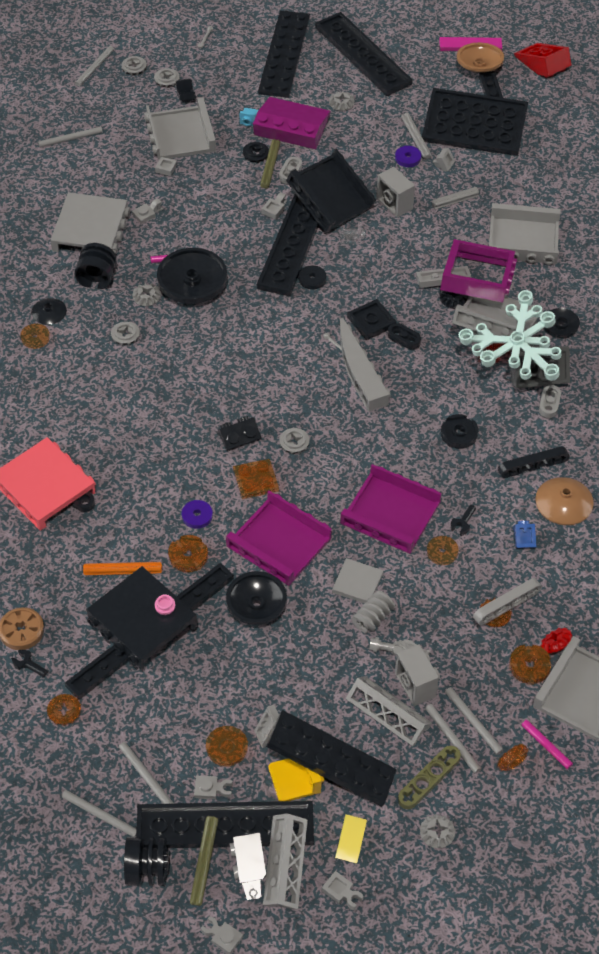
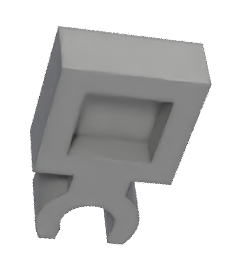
M196 775L194 798L216 799V794H221L223 797H232V791H225L224 787L232 786L233 782L232 780L218 782V777Z
M336 871L322 887L323 893L338 904L345 900L348 908L354 911L357 905L351 900L357 898L362 902L364 897L361 892L352 891L353 883Z
M209 916L208 922L213 924V927L206 929L202 926L201 932L206 936L213 935L211 943L227 954H231L242 940L243 934L226 922L221 927L218 926L216 919Z

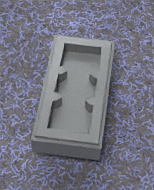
M275 705L266 708L254 730L262 748L266 747L279 716Z

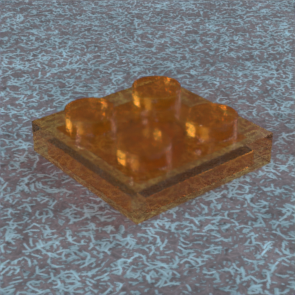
M270 458L233 466V472L242 499L266 495L268 491L273 493L279 492V486Z

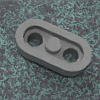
M290 157L285 161L279 172V179L282 183L288 184L286 179L290 171L294 169L298 172L301 171L302 160L300 158Z
M548 385L543 389L539 413L545 418H552L557 414L561 397V390L557 386Z

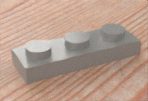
M468 266L454 267L453 274L471 278ZM444 269L416 272L419 287L440 286Z

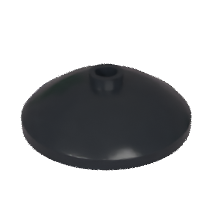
M261 571L247 572L238 576L231 582L226 593V604L230 613L239 621L251 625H262L275 620L282 614L287 603V593L283 583L274 575Z

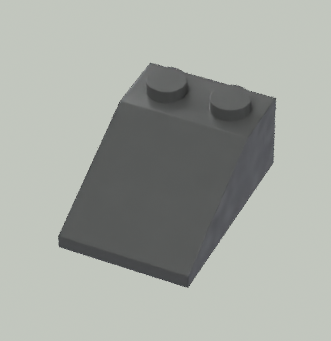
M529 345L530 347L540 348L539 345ZM569 346L548 347H559L561 349L562 356L558 360H554L550 356L540 355L548 364H556L559 367L560 375L554 381L546 379L544 371L533 360L530 366L532 376L527 380L520 377V369L523 366L525 352L520 349V366L518 368L510 367L511 383L515 388L570 383Z

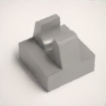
M443 148L440 154L437 155V160H433L434 165L445 172L449 171L455 162L449 148Z

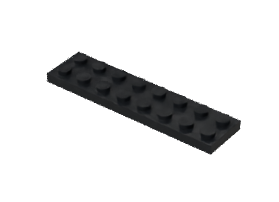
M280 10L258 89L259 95L290 97L310 14Z
M342 12L315 22V28L386 96L412 85L413 79Z
M294 194L258 279L257 289L290 296L319 226L318 222L296 194Z
M313 801L137 804L136 837H142L144 847H148L150 837H154L155 847H158L159 837H165L167 848H200L206 817L212 816L218 818L213 847H230V843H234L233 837L260 833L262 846H270L273 816L288 813L307 819L305 845H314ZM294 822L293 831L296 835L299 832V823Z

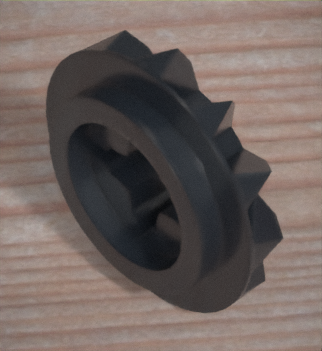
M251 142L243 148V155L250 162L253 160L256 162L258 160L264 161L268 157L269 148L263 143Z
M442 290V293H440V301L448 308L456 309L457 305L463 306L468 301V295L456 293V298L453 300V292Z

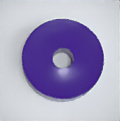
M402 146L395 152V161L403 167L417 166L421 161V152L414 146Z
M190 501L182 509V520L190 528H204L212 521V508L205 501Z

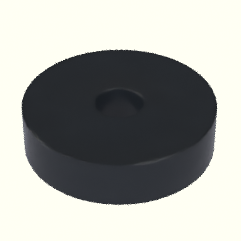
M306 266L299 272V283L307 289H319L326 283V272L319 266Z

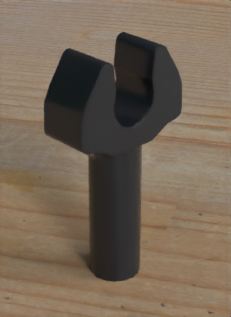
M469 505L461 519H452L450 526L452 532L456 526L462 527L460 536L469 532L470 525L467 522L476 510L474 505Z
M18 650L19 655L24 657L22 661L11 658L17 670L28 668L43 678L48 673V670L31 661L32 655L28 650Z

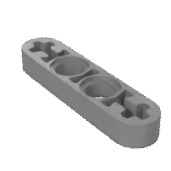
M532 578L479 608L474 613L473 618L480 626L535 596L541 590L542 585L536 578Z

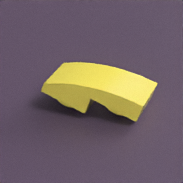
M345 814L335 858L353 863L358 862L367 822L366 819Z

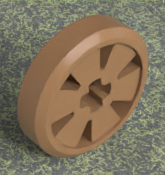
M16 608L7 612L0 620V639L4 645L11 649H29L35 646L43 637V620L39 613L33 609ZM23 626H25V630L21 629L20 631H18V627L22 628Z

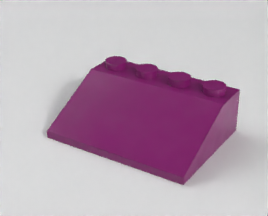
M269 97L257 112L253 122L254 135L316 149L331 111Z

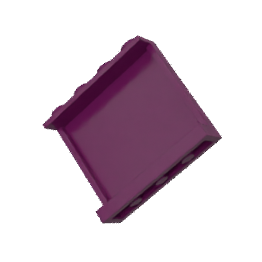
M372 464L369 476L348 509L344 508L341 512L340 524L411 554L440 505L442 493L436 489L421 485L417 481L409 480L400 474H395L383 467Z
M268 491L267 500L235 534L231 531L226 536V547L290 586L331 540L332 529L326 523L315 519L310 513H305L295 504L287 502L279 494Z

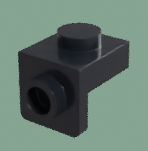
M190 78L176 81L177 95L180 101L190 102L192 99H196Z

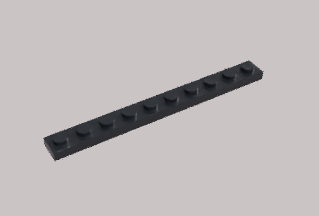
M219 563L176 597L194 611L234 579V574L223 564ZM113 645L67 680L65 687L80 700L129 660L124 653H119Z

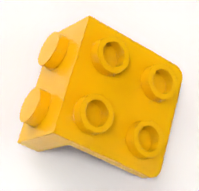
M290 759L269 764L268 769L278 801H292L321 793V784L324 782L323 776Z

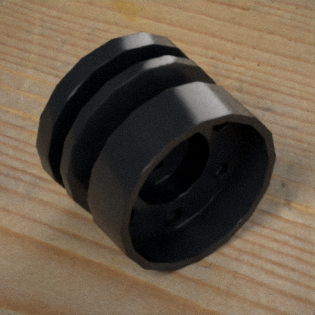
M88 243L81 249L74 276L77 282L84 287L91 288L92 282H99L97 289H104L110 284L116 264V254L110 247L104 244Z
M127 837L124 851L125 885L140 886L143 875H147L149 886H153L154 876L157 875L158 885L164 886L169 870V850L166 845V838L159 837L158 847H155V839L150 837L148 847H144L142 837Z

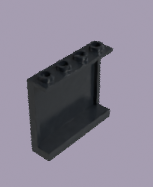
M334 149L331 156L299 172L296 169L290 171L286 182L325 233L371 209L376 202L374 195L367 189L364 182L357 176L354 169L350 167L337 149Z
M143 566L86 609L87 621L90 626L99 629L105 640H110L119 653H124L133 666L137 665L141 670L145 669L144 661L182 630L186 627L193 630L198 626L197 615ZM169 595L174 599L176 606L172 613L162 615L156 611L155 601L159 596Z

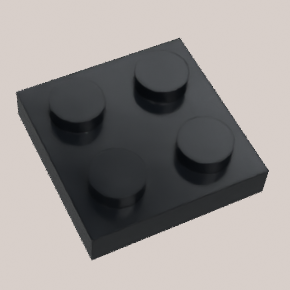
M378 299L347 312V318L365 340L387 331L391 324L396 323V320Z

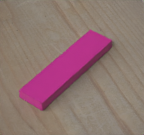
M439 38L440 51H458L464 45L477 42L492 44L502 51L501 38Z

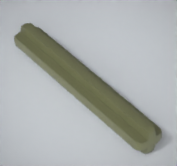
M273 139L261 179V188H269L280 147L279 140Z
M207 816L190 897V904L194 906H201L203 902L218 825V818Z

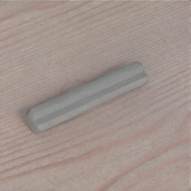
M477 187L433 199L432 206L434 209L478 197L479 190Z

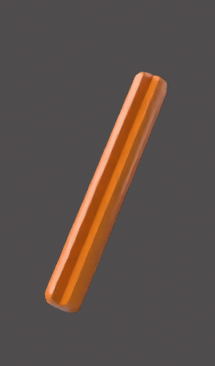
M85 563L83 565L84 575L132 574L143 566L151 574L162 573V563Z

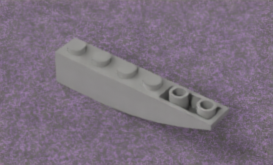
M341 318L339 331L342 356L347 373L356 392L368 412L389 405V398L391 397L389 389L383 385L382 378L379 374L377 375L374 364L368 360L365 349L360 347L357 336L353 335L350 324H347L344 318Z

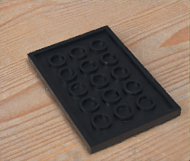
M433 88L422 138L424 142L518 156L528 102Z

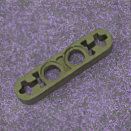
M451 745L443 748L399 792V805L404 809L414 808L460 762V750ZM447 753L450 755L454 753V759L450 758L445 764L444 761L447 759ZM438 766L443 772L440 775H435L431 772V768ZM423 780L428 783V787L420 789L416 783ZM414 790L415 793L412 796V802L409 800L405 802L404 795L408 797L412 794V791Z

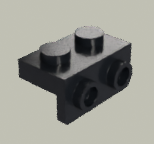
M248 416L238 419V423L231 425V422L220 425L221 429L217 431V434H220L226 451L262 438L254 417L249 419Z

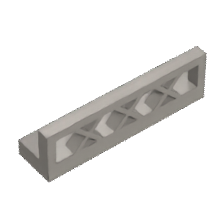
M366 676L357 678L346 697L349 702L411 746L417 743L423 731L428 730L432 724L428 719ZM358 688L364 692L366 701L360 702L353 697ZM378 701L381 704L382 713H375L372 710L371 702ZM389 713H395L398 716L399 725L393 726L389 723ZM412 725L417 729L413 738L406 735L404 726Z
M288 813L273 816L263 900L264 906L298 909L307 819ZM294 822L299 823V832L297 835L293 831ZM293 844H294V846H295V848H296V856H295V857H293L292 854H291V852H290V851H291V846H292ZM290 867H292L294 871V878L292 880L288 875V869ZM288 889L292 894L291 903L285 901Z

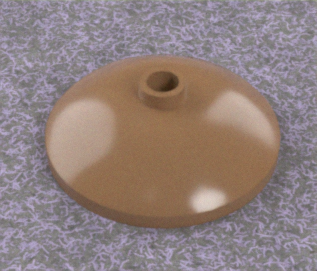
M470 43L458 50L457 61L463 68L469 71L485 73L499 68L504 62V54L501 49L492 44Z
M566 477L553 478L544 482L537 490L535 498L539 512L547 520L559 525L581 523L589 517L594 505L589 489L581 482Z

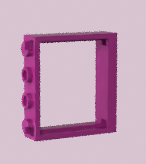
M454 239L443 272L440 290L503 303L505 295H509L517 258H514L515 251ZM457 257L506 266L502 284L453 274Z

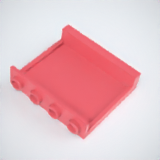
M48 437L0 468V491L40 531L46 527L45 521L70 503L88 491L92 494L96 493L94 479L91 476H87L81 466L75 465L71 457L67 453H63L58 444L52 442Z

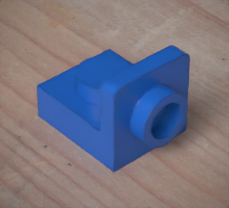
M518 521V524L513 526V531H515V548H536L535 524H529V521Z

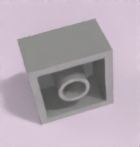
M395 167L380 173L377 179L376 199L397 218L412 210L415 192L413 182L409 181Z
M420 644L397 653L395 674L413 706L436 698L440 674L436 667H432L427 651H423Z

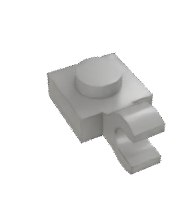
M280 192L275 200L270 198L262 207V214L276 220L285 209L287 200H284L286 194Z
M155 199L150 206L144 204L134 209L132 214L143 224L156 218L155 213L163 210L160 206L162 202L159 199Z

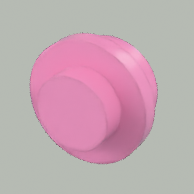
M161 595L155 601V609L162 615L172 613L176 606L174 599L169 595Z

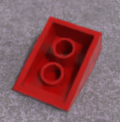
M535 43L514 53V56L536 74L543 75L546 78L554 76L557 72L565 71L567 67L571 66L569 47Z

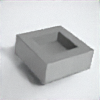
M161 157L155 167V172L171 176L177 166V160Z

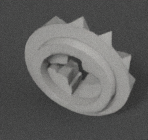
M138 56L128 57L122 62V70L126 74L130 73L131 76L134 73L137 75L139 72L144 73V70L147 69L145 59Z
M164 68L155 73L154 80L160 87L165 85L167 88L168 85L173 87L176 81L180 80V77L176 70Z
M336 91V94H331V98H329L330 106L339 111L349 110L355 103L354 96L350 95L349 92L344 93L342 91V93Z
M145 282L143 286L138 285V288H134L132 296L137 304L151 306L159 301L161 292L158 286L154 287L153 283L147 285Z
M120 322L111 330V337L114 339V342H119L121 346L124 343L128 345L131 342L136 343V339L140 335L138 326L132 322ZM128 330V334L123 337V334Z
M299 428L287 429L280 435V447H283L285 452L290 451L291 454L298 452L300 454L302 450L307 449L309 436L304 430ZM292 437L297 441V445L291 442Z
M435 814L434 816H427L421 823L420 835L428 846L444 848L454 840L455 828L453 822L447 819L445 815L439 816ZM436 823H438L439 828L442 830L439 838L436 831H432L435 829Z

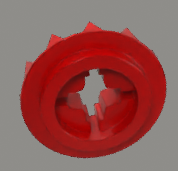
M557 628V630L545 635L546 638L542 639L541 647L546 653L561 651L571 641L572 633L567 628Z

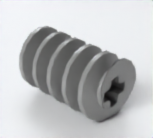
M377 591L362 605L357 614L352 616V622L356 628L364 633H368V630L373 632L376 629L375 626L381 624L380 620H385V615H389L390 610L395 609V603L387 594Z

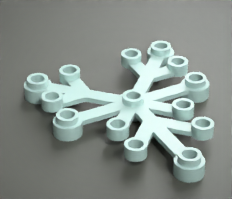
M523 290L518 294V301L521 305L520 312L514 304H509L505 308L506 314L510 317L513 316L518 321L516 331L512 332L510 336L493 335L484 323L476 326L478 335H473V331L467 328L459 332V340L463 345L480 342L472 346V353L474 356H480L481 363L485 367L493 366L497 358L512 349L511 357L508 360L509 366L511 368H518L520 366V349L525 352L523 366L520 369V377L527 380L532 376L530 369L532 360L544 371L546 379L554 381L560 375L559 367L556 364H548L540 355L550 356L552 359L558 360L562 356L561 349L559 347L548 348L550 346V339L547 336L531 337L544 327L551 328L555 324L554 313L551 311L543 312L540 305H534L528 311V306L533 302L531 291ZM532 317H540V322L524 331L526 321ZM492 343H506L494 352L491 350L483 351ZM528 344L539 345L540 348L530 347Z

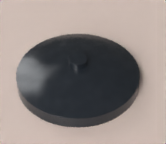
M184 248L170 253L161 261L157 269V282L160 290L168 298L180 303L197 304L209 301L222 292L227 283V268L224 261L212 251L202 248Z

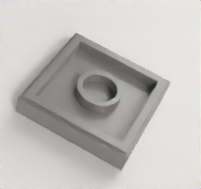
M346 558L333 586L332 593L366 603L373 593L376 592L383 575V570Z

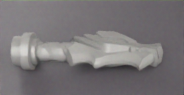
M379 637L371 638L369 650L377 653L381 649L392 651L393 655H397V653L414 647L417 644L412 640L406 639L404 641H395L392 644L381 642Z

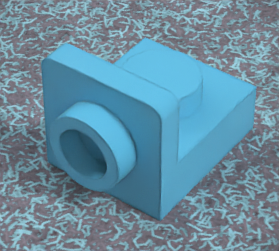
M244 108L239 114L240 124L253 126L259 110Z

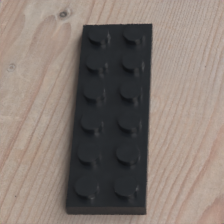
M284 710L280 712L266 745L267 748L381 807L386 802L397 770Z

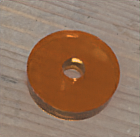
M30 324L22 329L20 337L24 346L37 349L49 342L50 334L46 326Z
M434 537L427 545V556L435 564L449 565L458 556V545L450 537Z

